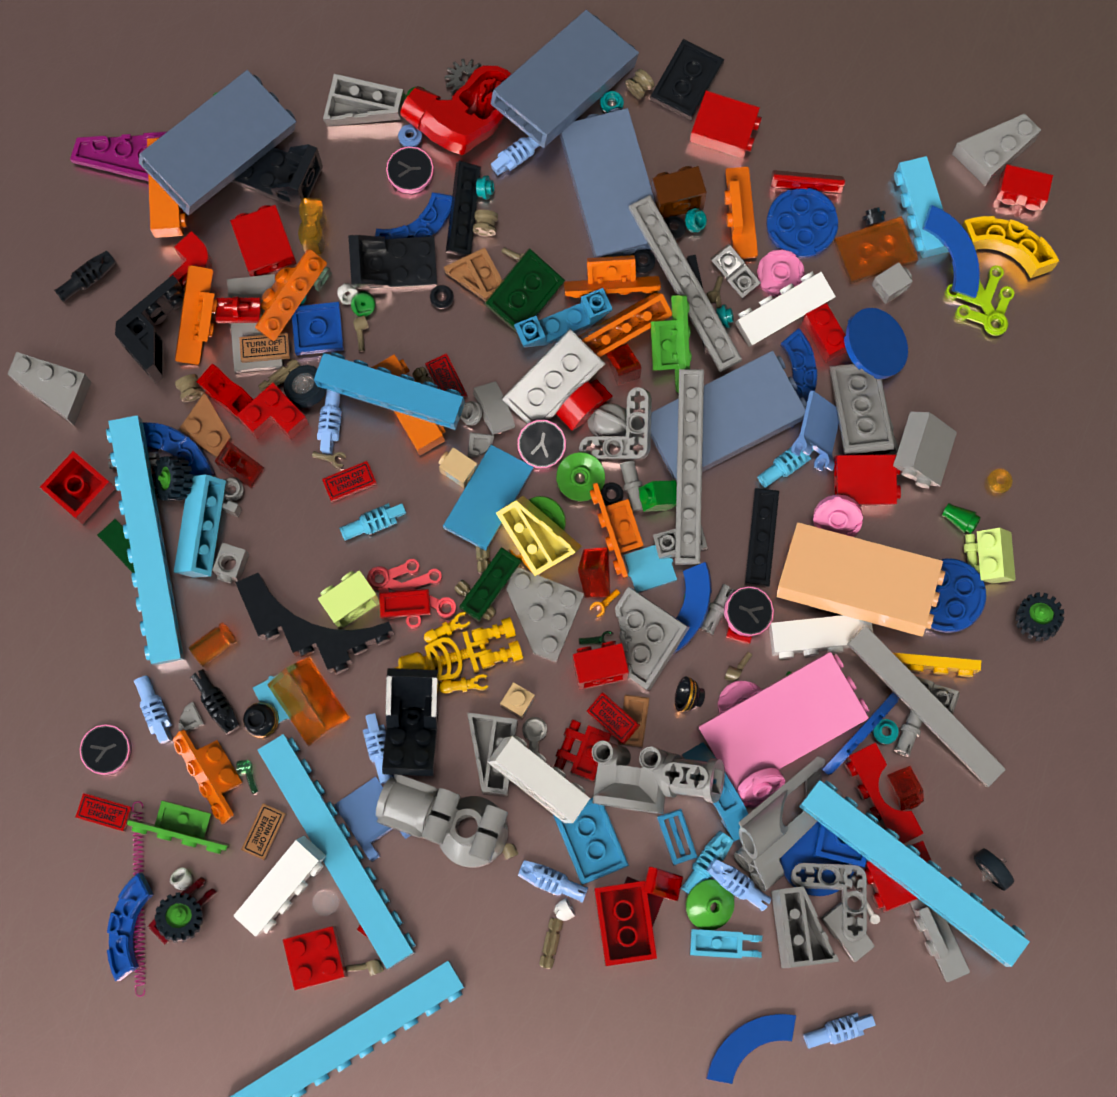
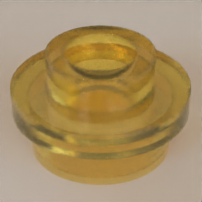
M996 469L988 476V486L995 493H1005L1012 486V476L1004 469ZM997 477H1002L1004 484H999L996 480Z

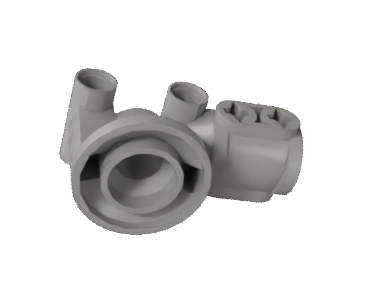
M599 741L592 748V757L598 762L593 804L663 814L665 797L673 798L678 794L702 797L706 802L710 803L718 802L721 797L725 778L724 765L721 759L712 758L708 762L683 759L679 754L670 753L651 746L641 751L639 762L642 768L627 766L630 762L631 754L626 747L607 741Z
M394 775V778L390 777L385 783L377 802V823L439 844L443 853L451 861L463 867L477 868L493 862L502 853L508 839V824L506 820L508 812L500 809L492 801L483 797L468 796L460 799V795L449 790L437 789L402 775ZM469 817L475 818L478 824L476 833L469 838L459 836L458 827L461 821Z

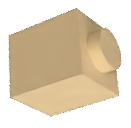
M452 448L450 452L446 451L439 460L440 473L464 489L478 467L476 462L455 448Z
M513 682L500 705L503 709L523 720L535 700V695Z

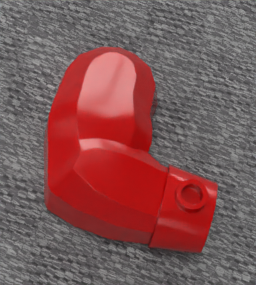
M483 65L474 70L465 85L457 90L451 100H441L440 96L417 86L405 99L400 115L433 142L451 152L464 155L479 143L492 136L505 118L502 113L491 105L493 90L506 80L511 73L499 66Z

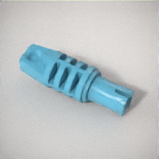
M790 447L775 458L773 465L758 475L757 479L766 488L780 477L791 475L810 461L811 457L803 453L802 450L800 456H796L791 452Z
M388 503L361 514L359 520L344 525L339 529L344 541L363 533L370 535L397 524L396 518L405 515L407 512L402 503L394 507H390Z
M719 831L705 846L700 856L697 857L696 862L692 865V873L680 889L689 894L697 883L709 878L711 879L712 876L706 871L714 858L724 861L734 840L727 834Z

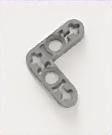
M639 387L633 388L628 393L626 436L586 437L580 442V452L588 453L597 459H644L647 457L651 449L652 398L650 393L646 389ZM639 393L645 397V400L640 402V409L645 410V413H633V409H639L638 402L634 401V397H638ZM637 417H642L645 421V425L641 430H636L633 427V421ZM633 433L638 435L644 434V438L639 437V444L643 445L644 448L639 450L638 455L637 451L633 450V446L638 444V438L633 437ZM592 441L593 445L603 446V451L592 450L591 454L590 451L586 450V447L590 446ZM613 441L619 442L621 446L619 453L616 455H612L609 451V445Z
M800 863L796 865L791 872V880L795 886H804L807 889L842 890L843 935L849 941L861 940L867 931V884L865 871L856 865ZM801 869H803L805 874L813 875L815 873L814 869H817V883L813 882L815 877H808L805 882H802L801 877H796V874H799ZM823 871H832L836 877L835 881L830 884L825 883L821 877ZM852 872H856V876L861 878L856 882V890L861 889V892H847V889H852V880L847 878ZM853 896L859 898L861 908L858 910L850 909L847 905L848 898ZM847 914L851 916L861 914L862 918L857 917L856 927L861 928V931H858L856 936L853 935L851 930H848V927L853 923V917L847 918Z

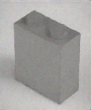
M910 412L893 466L902 472L901 475L916 481L915 484L919 487L941 486L957 432L930 412Z

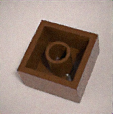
M685 166L677 172L670 174L662 172L652 178L651 189L656 206L664 220L670 216L686 215L693 208H697L700 211L704 210L707 191L699 166L693 168L692 166Z

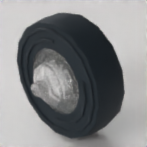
M299 366L292 370L284 381V393L296 407L306 408L319 403L327 389L317 387L314 382L318 369L315 366Z
M985 848L976 853L974 860L983 874L981 877L983 881L988 879L1003 891L1012 886L1014 878L1005 866L1007 862L1005 858L1000 860Z

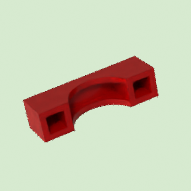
M876 742L849 755L846 759L845 767L851 777L855 776L859 783L857 790L863 800L867 799L871 806L869 813L879 820L881 827L884 830L889 828L900 836L898 841L902 844L924 834L912 811L896 810L883 800L879 791V778L887 763Z

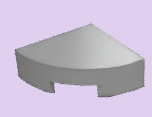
M470 433L467 457L476 458L485 454L494 442V435Z
M223 499L222 510L239 517L242 511L239 504Z
M194 702L189 703L184 708L180 717L179 731L184 729L186 733L205 725Z

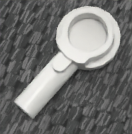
M532 717L525 721L522 731L525 738L529 740V750L533 753L534 751L539 753V741L546 736L547 725L541 718Z

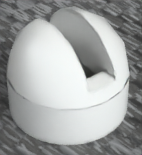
M344 283L337 290L338 297L343 304H351L352 297L357 293V290L350 283Z
M183 867L177 869L170 877V883L178 890H187L193 882L192 875Z
M567 898L556 904L554 912L557 919L567 921L576 916L575 910Z

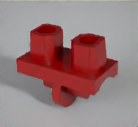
M239 296L216 298V323H258L260 320V298H239Z

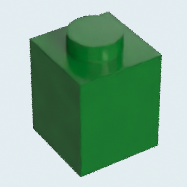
M676 480L652 481L638 488L643 512L667 511L676 506Z

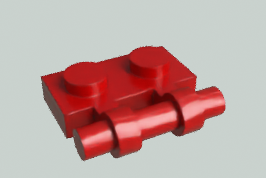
M572 719L569 728H566L563 734L565 738L561 749H558L555 756L557 759L554 767L563 770L566 761L573 763L570 773L594 782L598 762L592 757V748L599 741L609 742L612 734L588 725L585 734L578 732L581 723ZM574 740L582 742L577 755L570 753Z

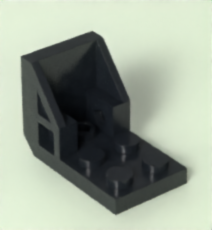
M312 145L290 147L288 153L274 147L231 182L290 206L304 208L323 165L318 148Z
M348 235L351 285L355 289L438 285L434 236L386 239L379 236Z
M173 275L116 321L115 336L155 383L163 378V340L155 332L156 330L153 326L161 324L166 319L168 313L183 305L185 291Z
M387 668L386 736L382 774L433 776L439 721L438 670Z

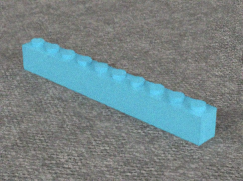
M138 415L108 421L109 428L106 429L108 442L113 445L114 452L110 453L112 465L117 468L118 476H115L114 479L116 489L121 491L122 500H119V509L121 515H125L126 524L123 525V532L125 538L129 539L130 542L127 554L129 562L134 565L135 572L131 574L133 586L138 588L139 597H136V606L139 612L142 611L143 621L140 622V629L142 635L146 636L147 646H144L147 661L150 660L153 665L184 660L143 420Z
M282 734L259 748L258 752L311 842L326 855V858L323 860L324 864L386 969H391L415 954L413 947L416 944L409 932L404 935L399 926L403 922L396 910L391 912L386 903L390 900L382 888L378 890L373 881L377 878L369 866L365 868L362 864L361 859L364 856L357 845L352 846L347 839L351 834L345 824L339 825L334 817L338 814L331 801L325 802L322 796L325 793L322 785L318 780L313 781L309 775L312 769L306 759L301 760L296 753L300 750L293 737L288 739L287 736Z
M819 780L799 805L802 810L1004 966L1012 967L1030 942L1025 938L1026 933L1015 925L1010 927L1003 921L1005 917L992 908L989 911L982 905L984 901L972 892L967 894L961 889L963 885L951 876L949 878L945 877L940 873L942 869L931 860L926 862L919 857L921 853L910 844L905 846L898 841L900 838L898 834L889 828L884 830L878 825L879 820L868 812L863 814L857 809L858 804L847 796L843 798L837 794L836 791L838 789L827 780L824 783Z
M449 960L230 1097H300L307 1093L305 1087L314 1082L315 1086H318L328 1080L329 1076L327 1073L335 1068L339 1073L352 1064L350 1062L351 1058L356 1055L363 1058L374 1051L372 1045L381 1040L385 1044L395 1038L396 1034L394 1031L402 1026L406 1031L417 1024L418 1020L416 1018L426 1013L428 1017L441 1009L439 1003L448 999L450 1003L462 996L463 994L460 990L465 988Z

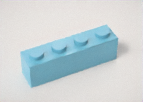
M927 156L900 162L896 172H894V180L896 185L901 188V203L903 208H907L908 211L907 223L909 229L914 231L916 251H920L922 259L949 252L939 239L922 229L929 206L933 205L943 210Z
M205 474L193 476V479H190L192 487H189L190 494H186L187 498L184 504L174 573L193 578L210 577L212 574L226 480Z

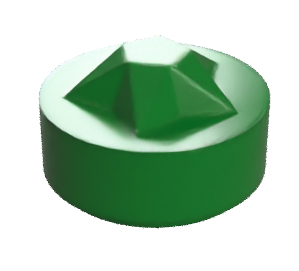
M366 291L357 292L351 300L352 311L358 316L370 315L375 309L374 297Z

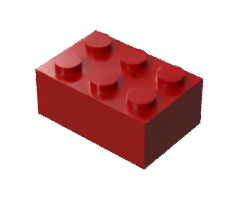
M645 881L594 888L605 966L657 959L648 895L644 892Z

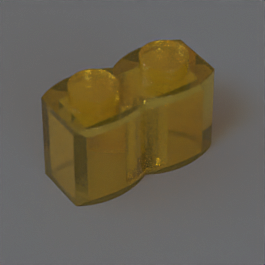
M303 198L299 207L302 222L298 230L304 253L310 249L316 254H322L325 248L323 230L326 225V214L320 199Z

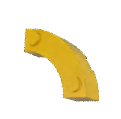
M982 216L964 220L962 227L973 242L975 250L992 249L1011 256L1024 267L1030 279L1053 271L1059 262L1056 253L1042 236L1039 237L1029 230L1028 226L1018 221L998 219L995 216Z

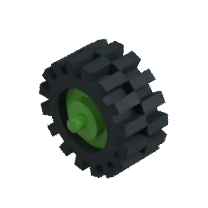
M178 456L160 457V460L156 461L157 466L153 468L155 474H152V477L155 479V494H158L157 497L164 501H182L186 499V494H190L189 487H192L190 479H193V474H190L192 468L188 466V460Z
M1037 592L1034 597L1030 594L1022 601L1017 611L1016 621L1018 622L1016 625L1018 628L1022 627L1021 633L1023 635L1026 632L1029 633L1027 638L1032 639L1033 636H1036V641H1040L1043 637L1044 641H1046L1050 636L1054 637L1064 621V609H1060L1062 606L1060 601L1056 604L1054 603L1056 600L1054 596L1048 599L1047 593L1040 597V592Z
M178 892L175 896L168 895L166 900L162 899L160 906L156 908L155 915L156 926L161 936L163 935L168 941L170 939L173 940V943H178L181 940L183 943L187 942L188 938H194V934L196 932L199 933L200 926L203 923L201 906L194 897L191 898L186 893L181 895Z

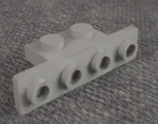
M919 899L910 902L916 915L914 918L915 924L920 932L923 931L927 939L925 942L926 948L931 956L934 955L945 981L951 982L969 974L970 970L947 921Z

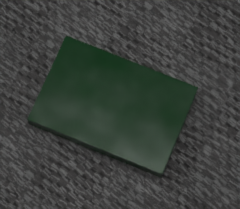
M529 248L483 304L517 333L514 324L537 316L564 283L565 279Z

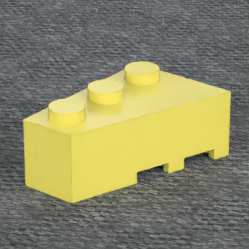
M524 496L496 512L534 576L574 554L582 547Z

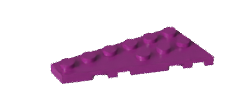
M167 132L143 133V135L137 136L123 134L121 137H78L70 160L75 164L149 181L147 171L139 164V155L147 148V139L160 138Z

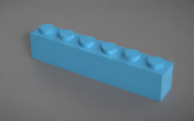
M334 352L331 355L323 353L314 378L317 387L453 430L457 428L465 405L464 397L456 390L437 389V385L431 382L424 381L421 384L415 382V379L411 376L401 374L399 377L391 374L390 370L383 367H378L377 369L370 368L363 361L354 360V362L345 360L343 355Z

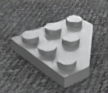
M518 567L508 583L507 593L533 654L557 663L584 593L539 575L534 576L533 573Z
M628 587L615 607L616 617L619 619L621 630L619 632L629 671L628 677L646 690H650L690 627L634 589Z

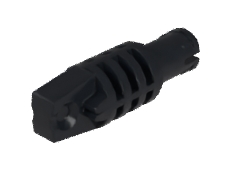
M108 251L93 257L72 272V275H70L71 279L54 291L65 302L80 289L82 291L86 290L101 279L116 264L115 259Z
M204 669L199 670L200 678L196 673L190 678L200 691L201 702L211 718L228 735L239 728L233 708L221 689L217 686L214 687L205 673L206 671Z

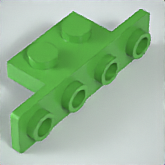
M686 295L671 296L672 320L651 321L653 370L675 369L676 393H679V369H690L692 359L691 351L689 350V337L691 333L688 325L689 303Z
M164 800L161 801L155 824L132 818L127 822V825L133 826L131 831L141 834H147V830L156 832L157 838L168 841L175 837L182 839L181 844L196 847L198 843L207 846V851L221 854L222 850L227 851L229 846L227 843L205 838L212 813Z

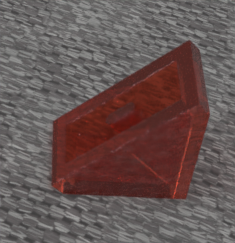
M627 343L605 354L618 386L641 377V364Z
M227 441L214 461L220 470L237 478L250 488L264 469L262 465L230 441Z
M607 547L584 549L578 566V573L585 598L610 597L609 549Z

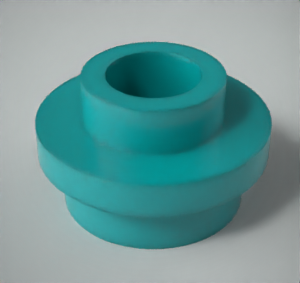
M609 91L601 97L600 106L605 113H608L615 108L623 109L624 100L618 92ZM610 101H613L616 103V105L609 106L608 103Z
M488 175L477 179V196L488 200L494 194V181L490 180Z
M697 208L690 209L685 216L687 229L695 233L705 228L707 223L705 213Z
M723 304L722 307L716 308V313L723 326L730 328V323L734 322L732 308H727V305Z
M882 719L873 729L875 739L881 744H891L897 739L899 734L897 725L889 719ZM883 727H888L890 729L889 736L883 735Z

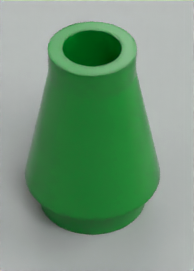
M948 503L942 514L943 517L952 522L964 534L966 532L972 534L981 519L980 516L976 515L977 512Z

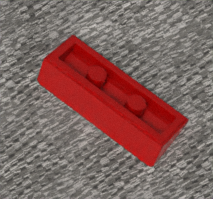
M772 171L771 187L811 188L820 192L842 193L845 185V179L842 176Z

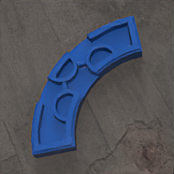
M432 192L428 205L414 222L407 226L403 225L392 229L376 228L375 236L385 237L386 239L435 236L450 217L452 196Z
M933 205L929 206L922 229L939 239L950 252L954 272L951 291L970 298H976L979 288L980 270L973 242L955 218Z
M798 328L781 342L780 346L789 358L792 378L797 385V390L795 391L799 399L803 397L807 403L810 391H815L817 369L812 347L804 333Z
M143 422L147 447L162 449L173 456L184 457L189 462L188 466L192 468L190 474H193V476L215 475L213 467L204 451L188 435L164 424Z
M707 562L683 571L686 587L685 598L676 618L690 628L673 654L680 651L690 642L702 627L709 611L712 582Z
M892 692L845 745L830 759L822 769L828 776L872 732L876 725L899 701V697Z
M137 873L125 885L118 896L119 900L114 912L110 914L107 933H109L107 956L115 981H121L139 967L133 948L134 927L141 909L154 895L143 873Z
M766 1015L746 1022L735 1029L717 1049L710 1063L706 1079L733 1084V1079L739 1065L754 1049L774 1041L792 1042L796 1015Z

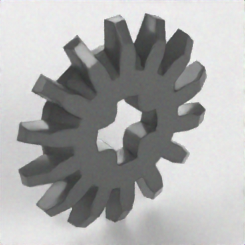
M461 59V66L453 62L456 69L447 68V71L452 73L445 75V79L451 80L446 84V87L453 86L451 94H454L465 85V81L459 80L462 78V73L472 75L475 69L481 67L480 63L473 67V59L469 61L468 65H465V59Z

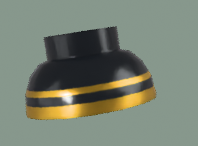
M688 676L683 677L675 693L676 710L678 712L691 711L694 707L700 708L705 699V690L700 688L698 683Z
M254 703L245 711L243 724L246 731L252 736L258 738L268 737L277 728L278 714L269 703Z

